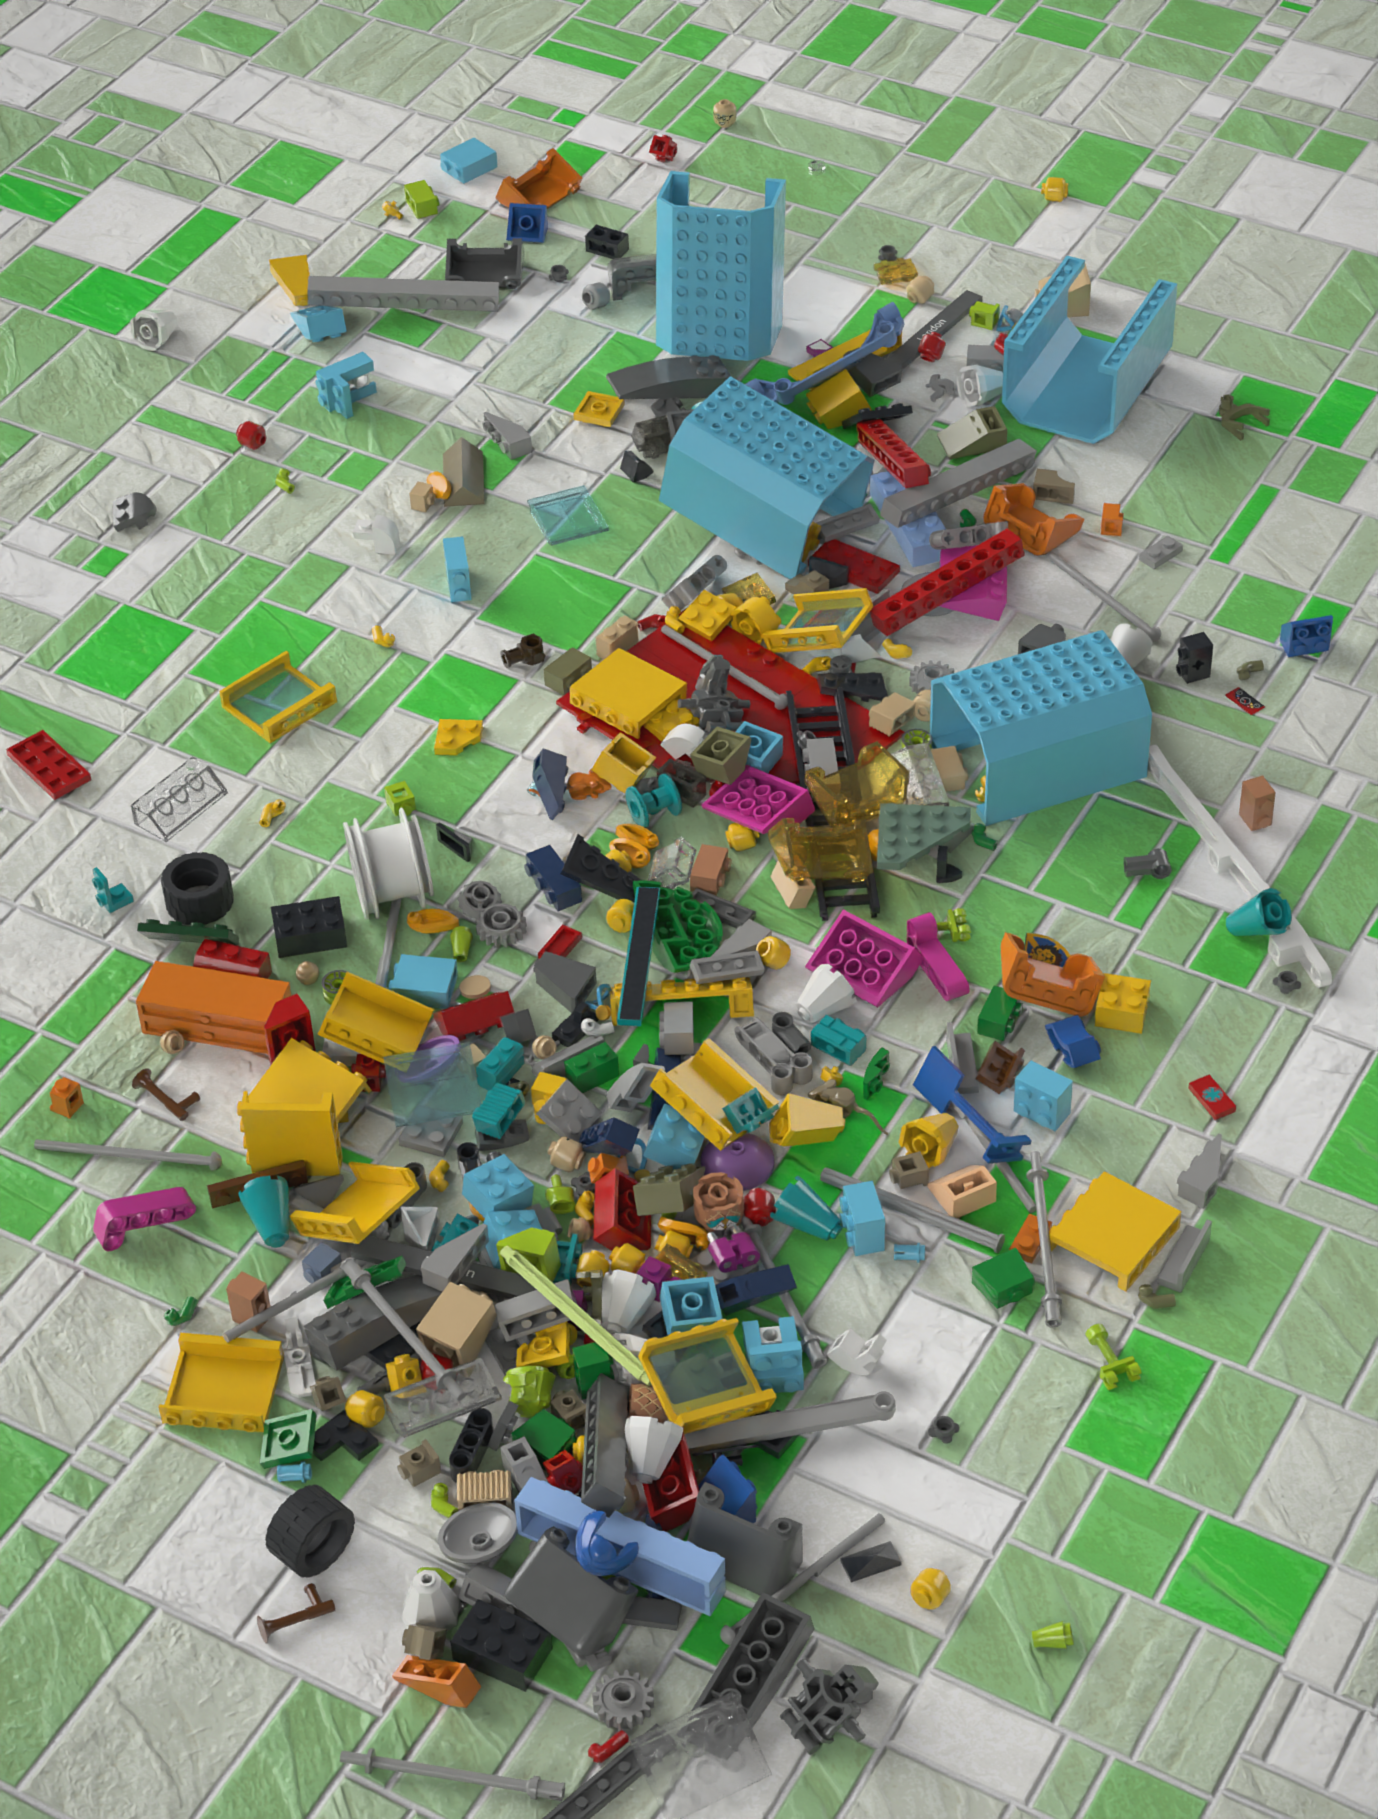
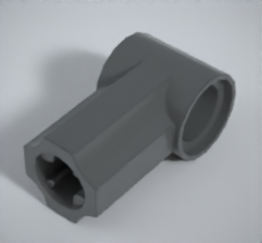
M1154 849L1144 856L1124 857L1123 864L1126 877L1152 874L1156 879H1163L1168 877L1172 871L1167 852L1164 849Z
M778 1012L773 1016L772 1032L794 1054L807 1053L811 1049V1043L793 1024L791 1014Z

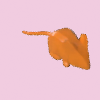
M591 769L589 774L573 773L566 783V790L569 791L571 798L574 800H584L587 798V795H590L592 798H598V793H604L612 788L608 781L600 778ZM529 789V791L536 793L540 797L537 790Z

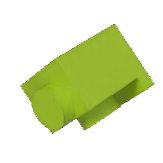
M977 301L974 306H971L969 311L971 325L993 330L999 321L1000 304L992 305Z
M405 781L384 787L386 804L391 808L395 817L399 816L400 808L404 809L406 816L416 810L415 797ZM402 791V795L394 797L393 794Z

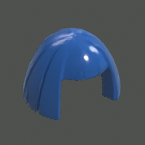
M602 1511L589 1513L583 1519L575 1542L576 1556L579 1564L586 1572L595 1576H607L624 1570L635 1561L639 1551L638 1542H630L617 1554L615 1548L607 1539L596 1534L606 1520V1513Z

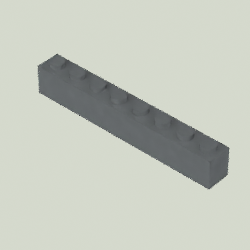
M600 1373L587 1391L581 1503L596 1511L605 1512L606 1517L610 1518L615 1510L619 1511L626 1500L624 1495L626 1487L625 1473L627 1471V1467H625V1460L627 1458L625 1424L629 1414L627 1412L629 1400L627 1399V1387Z

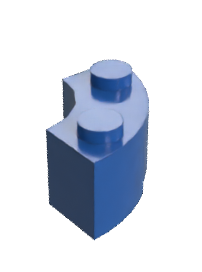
M1078 1015L1045 1025L1054 1049L1056 1051L1061 1050L1066 1057L1063 1058V1061L1068 1066L1076 1068L1101 1059V1048L1098 1041L1085 1030V1025Z

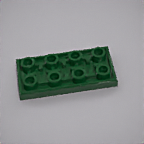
M146 919V923L140 922L137 927V931L148 939L202 943L204 939L239 946V937L233 933L232 929H228L226 925L214 924L213 928H208L202 923H191V926H185L179 921H169L168 924H161L159 920Z

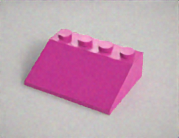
M977 545L941 549L940 567ZM1007 566L939 607L999 621L1007 603Z
M749 765L745 766L744 772L731 785L724 784L701 805L705 810L762 834L801 824L815 811L808 789Z
M843 909L805 965V968L814 972L821 964H829L833 967L830 969L832 973L838 971L854 989L855 993L853 995L878 1008L913 977L924 958L915 947Z

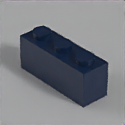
M547 845L527 853L524 868L529 877L532 876L535 880L538 890L544 892L547 902L550 905L553 904L559 912L582 902L581 885L579 882L560 874L564 862L551 845Z

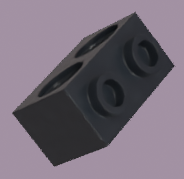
M596 224L585 235L586 252L610 259L621 258L629 250L628 234Z

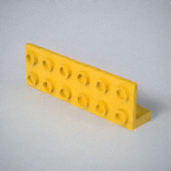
M870 330L789 369L788 375L796 381H802L843 358V355L848 351L860 348L868 337ZM902 332L897 336L895 345L881 347L872 353L883 357L897 350L902 345Z
M749 977L697 984L695 978H687L684 982L663 980L661 984H652L650 981L647 983L645 1001L729 995L730 1018L754 1016L753 991ZM622 983L614 984V987H611L612 991H610L613 1026H620L617 1025V1016Z

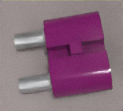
M737 1225L731 1227L730 1230L733 1235H731L732 1240L729 1241L726 1237L718 1239L714 1232L707 1234V1239L710 1242L708 1250L717 1267L723 1273L737 1270V1265L739 1264L745 1268L756 1264L760 1260V1253L748 1233L741 1232Z

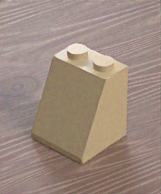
M1086 264L1069 288L1067 317L1089 316L1091 282ZM1051 276L1038 281V289H1035V298Z
M449 1282L418 1325L416 1331L419 1340L431 1353L452 1359L454 1363L453 1369L468 1376L497 1314L493 1301L488 1296L473 1293L465 1285Z

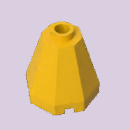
M948 1113L919 1118L902 1126L899 1144L901 1148L905 1146L907 1150L905 1155L921 1151L928 1168L936 1167L945 1161L957 1136L959 1125L955 1118Z

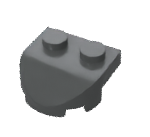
M138 492L117 498L113 501V527L117 532L134 524L139 530L148 524L147 519L151 515L155 516L157 511L155 504L148 496Z

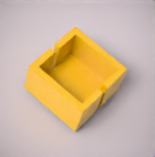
M620 732L602 750L591 770L600 778L615 786L617 790L625 793L628 787H635L646 776L656 757Z
M1104 973L1105 978L1100 988L1096 1005L1095 1026L1142 1034L1149 1004L1151 980Z

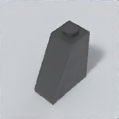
M859 347L852 351H848L843 355V357L859 349ZM870 353L848 370V373L854 382L869 397H872L900 383L903 368Z
M545 951L542 957L537 959L534 964L533 971L535 972L536 983L571 1013L581 1002H585L597 984L596 967Z

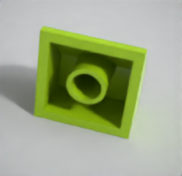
M531 1227L497 1242L496 1247L501 1270L519 1274L500 1255L501 1250L508 1245L513 1251H518L553 1283L561 1267L554 1232Z

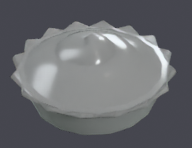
M472 881L470 884L464 885V888L459 891L460 895L457 898L459 908L470 919L480 918V912H483L487 907L502 903L501 894L497 891V887L485 881Z

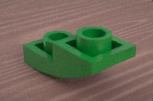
M883 1047L873 1056L865 1071L863 1098L866 1100L881 1090L883 1085L882 1075L886 1074L890 1068L889 1051Z

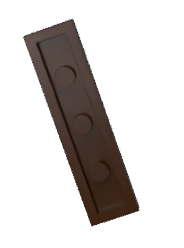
M304 1160L207 1185L212 1209L239 1202V1191L243 1192L245 1190L244 1185L258 1177L270 1176L271 1180H278L277 1176L283 1177L287 1180L289 1188L308 1183Z

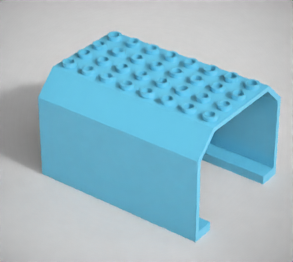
M670 171L657 196L656 345L672 355L699 357L714 355L719 356L720 359L744 361L771 355L783 321L786 180L766 179L765 207L745 211L689 206L690 172Z
M1066 256L1004 340L1002 403L1020 424L1094 444L1114 433L1171 349L1173 344L1177 283L1159 279L1115 343L1082 335L1067 317L1068 291L1085 267V260Z
M730 376L693 410L679 427L669 445L659 501L788 579H792L806 571L807 565L801 562L809 527L819 509L832 516H836L862 507L875 460Z
M1103 630L931 680L930 734L932 736L933 749L955 746L956 750L959 751L979 744L982 746L986 759L985 803L976 806V813L985 826L1147 777L1152 711L1145 687Z

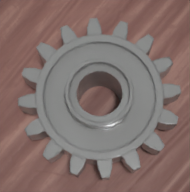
M931 660L927 665L921 662V667L914 666V671H910L909 686L912 687V692H916V694L926 689L931 690V680L953 674L954 668L949 669V664L942 666L941 661L933 664Z
M495 904L487 907L483 912H480V918L476 919V931L480 941L486 940V945L488 946L491 943H495V948H498L499 944H503L506 948L510 942L515 945L516 939L522 940L523 934L527 932L526 917H523V911H518L516 906L509 904Z
M616 1670L614 1671L613 1678L607 1675L603 1676L604 1684L596 1683V1692L592 1693L593 1711L598 1713V1720L600 1722H606L608 1728L612 1726L618 1728V1731L628 1728L633 1730L634 1726L638 1724L643 1725L645 1717L650 1718L651 1708H654L653 1688L649 1687L647 1678L640 1681V1673L637 1672L632 1677L629 1676V1670H625L624 1675H619Z

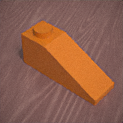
M407 1655L392 1675L394 1680L446 1705L467 1708L481 1688V1685L465 1663L439 1659L425 1660L412 1655Z

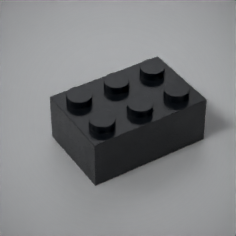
M339 896L271 907L279 958L348 947Z
M477 1599L450 1641L454 1661L465 1663L474 1670L525 1692L553 1649L551 1633L542 1626Z

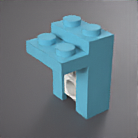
M360 352L317 370V380L315 382L319 391V404L322 407L324 406L329 412L336 410L346 419L352 417L353 402L377 393L376 383L374 381L369 382L368 374L374 371L373 360L364 352Z
M794 1316L778 1318L779 1326L759 1328L758 1320L742 1322L746 1360L762 1391L771 1388L775 1393L804 1390L801 1341H798Z

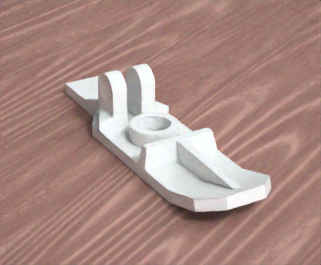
M297 1317L284 1319L287 1333H285L286 1341L283 1344V1352L291 1396L297 1398L311 1396L312 1393L309 1386L316 1383L308 1341L302 1337Z

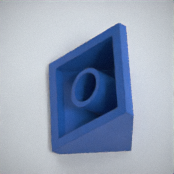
M510 203L506 240L512 241L513 238H522L523 242L543 243L548 230L547 206Z

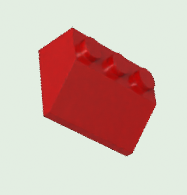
M209 939L203 940L195 954L193 967L266 979L272 973L269 952Z
M500 991L432 1014L443 1036L452 1035L457 1037L459 1041L467 1039L466 1034L474 1032L476 1036L489 1032L488 1027L497 1025V1028L503 1027L500 1017L513 1013L514 1008L508 991Z
M298 993L275 1002L264 1025L270 1066L291 1038L299 1043L301 1040L307 1042L313 1047V1051L316 1052L310 1011Z
M616 1168L595 1182L593 1240L611 1251L616 1246L620 1248L626 1243L640 1251L649 1250L651 1248V1215H637L633 1186L639 1182Z
M682 1432V1438L660 1478L652 1480V1484L642 1483L650 1518L655 1523H660L662 1530L665 1532L689 1522L694 1512L699 1492L684 1432Z

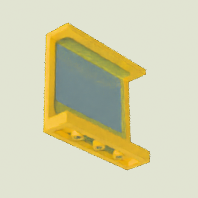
M867 588L794 594L793 598L798 608L795 616L784 629L767 630L762 636L767 649L773 653L842 648L873 608V603Z
M288 651L281 653L219 691L222 708L269 743L274 742L337 703L335 686L329 682L320 687L292 667Z
M737 1318L730 1320L721 1319L708 1326L698 1325L685 1332L675 1331L659 1339L657 1337L650 1338L644 1342L638 1355L669 1421L681 1426L685 1434L769 1411L777 1397L772 1388L762 1391L733 1334L739 1323Z

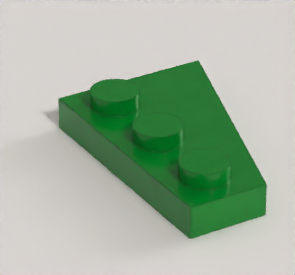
M399 1256L364 1270L371 1274L370 1282L376 1287L386 1281L390 1282L398 1279L402 1275L406 1262L403 1256ZM345 1276L332 1284L323 1301L327 1309L365 1291L354 1288L351 1283L352 1280Z

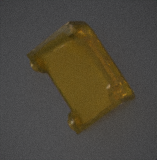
M877 741L864 746L860 750L858 763L826 776L825 771L821 767H814L805 771L804 780L830 827L837 833H842L879 817L880 803L904 804L907 797L910 771Z
M783 818L768 831L769 842L785 876L790 878L791 881L803 879H852L853 882L864 881L865 877L873 872L865 820H854V825L850 827L839 824L833 828L800 827L799 823H794V818Z

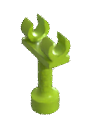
M957 908L953 911L948 909L947 922H938L937 932L950 931L953 942L971 939L970 926L965 924V916H967L965 909Z
M1095 1324L1086 1331L1085 1336L1090 1344L1097 1345L1108 1362V1365L1100 1367L1099 1376L1107 1390L1118 1387L1116 1385V1382H1118L1116 1375L1126 1372L1129 1380L1132 1382L1141 1379L1139 1374L1142 1371L1133 1356L1118 1360L1106 1340L1108 1332L1103 1324Z

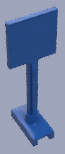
M932 1046L913 1086L941 1114L946 1113L949 1105L953 1102L991 1140L982 1157L988 1164L1021 1161L1024 1157L1020 1153L1022 1146L1030 1145L1032 1140L1027 1135L1005 1137L1002 1133H998L958 1092V1088L965 1075L936 1046Z

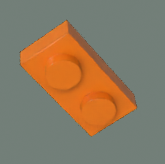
M1029 1214L1009 1250L1017 1248L1023 1260L1031 1264L1041 1248L1037 1216ZM1048 1221L1049 1231L1052 1228L1051 1221Z

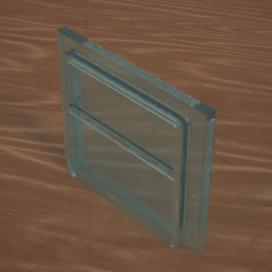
M584 485L527 500L531 514L551 546L609 531L607 523Z
M470 1042L383 1057L389 1087L388 1093L391 1098L396 1128L473 1114L476 1107H480L481 1100Z

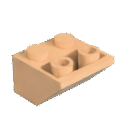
M970 1165L927 1184L929 1190L948 1215L954 1218L962 1217L996 1202L997 1182L984 1165Z

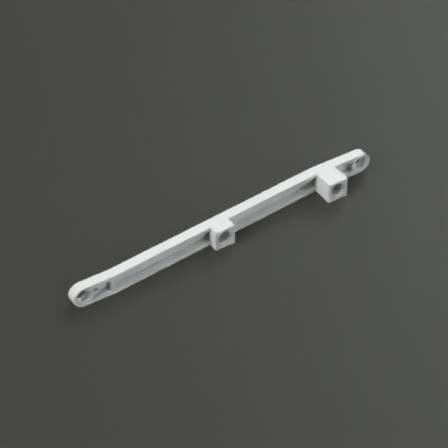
M1156 744L1150 745L1148 769L1162 790L1209 846L1208 861L1217 875L1230 872L1251 899L1261 891L1269 889L1268 884L1172 769ZM1292 915L1291 924L1287 926L1285 933L1269 936L1268 953L1277 967L1299 961L1317 988L1331 985L1332 974L1330 968L1303 927Z

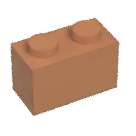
M1263 775L1242 781L1239 815L1251 831L1272 825L1276 792Z
M701 845L690 873V891L693 892L698 888L717 896L720 887H724L726 871L729 872L731 869L732 859L728 858V848Z
M242 1271L235 1279L229 1282L226 1290L234 1322L241 1324L271 1307L265 1282ZM267 1321L251 1330L257 1333Z

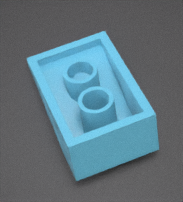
M315 306L290 312L292 319L304 337L312 340V342L323 341V337L330 336V338L342 336L341 333L347 332L341 308Z

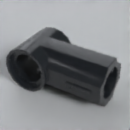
M465 1142L458 1146V1167L463 1180L465 1173L481 1166L479 1148L475 1143Z

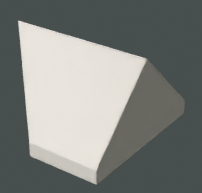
M861 634L850 636L842 648L832 649L836 656H847L851 659L852 663L881 656L862 639Z
M401 1207L405 1240L412 1247L431 1251L440 1225L438 1207Z

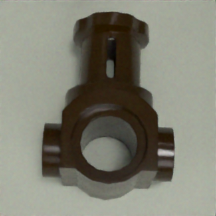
M534 633L522 637L516 648L500 651L501 659L506 668L518 662L536 665L544 662L546 657L543 651L542 638Z

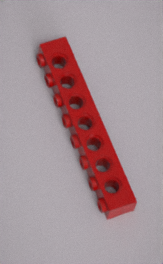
M880 418L857 423L858 442L905 489L929 484V477L931 476L929 464L920 458Z
M1008 528L873 606L869 611L873 626L886 637L1025 556L1022 539Z

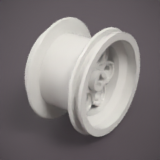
M403 808L399 809L400 823L362 832L356 818L353 819L352 826H348L347 822L343 823L351 868L365 920L369 919V914L374 913L376 919H379V903L417 895L419 903L424 909L426 907L424 893L428 892L429 896H434L429 863L418 820L413 815L411 816V821H408Z

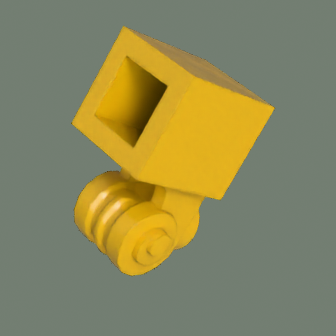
M539 1072L531 1087L532 1105H534L535 1121L537 1123L546 1124L536 1113L567 1078Z

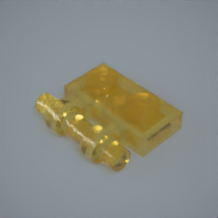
M897 258L896 261L889 262L883 260L873 265L881 285L909 282L918 276L911 258Z

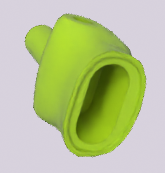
M553 1175L551 1177L553 1187L545 1190V1197L550 1204V1211L556 1214L573 1212L576 1206L573 1188L563 1186L560 1175Z

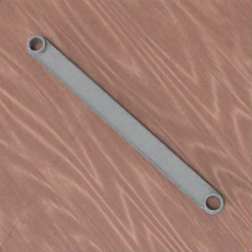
M881 1391L875 1395L741 1418L687 1433L685 1437L689 1453L694 1454L877 1420L887 1421L893 1417L896 1405L892 1394ZM626 1445L627 1458L625 1460V1467H628L629 1459Z

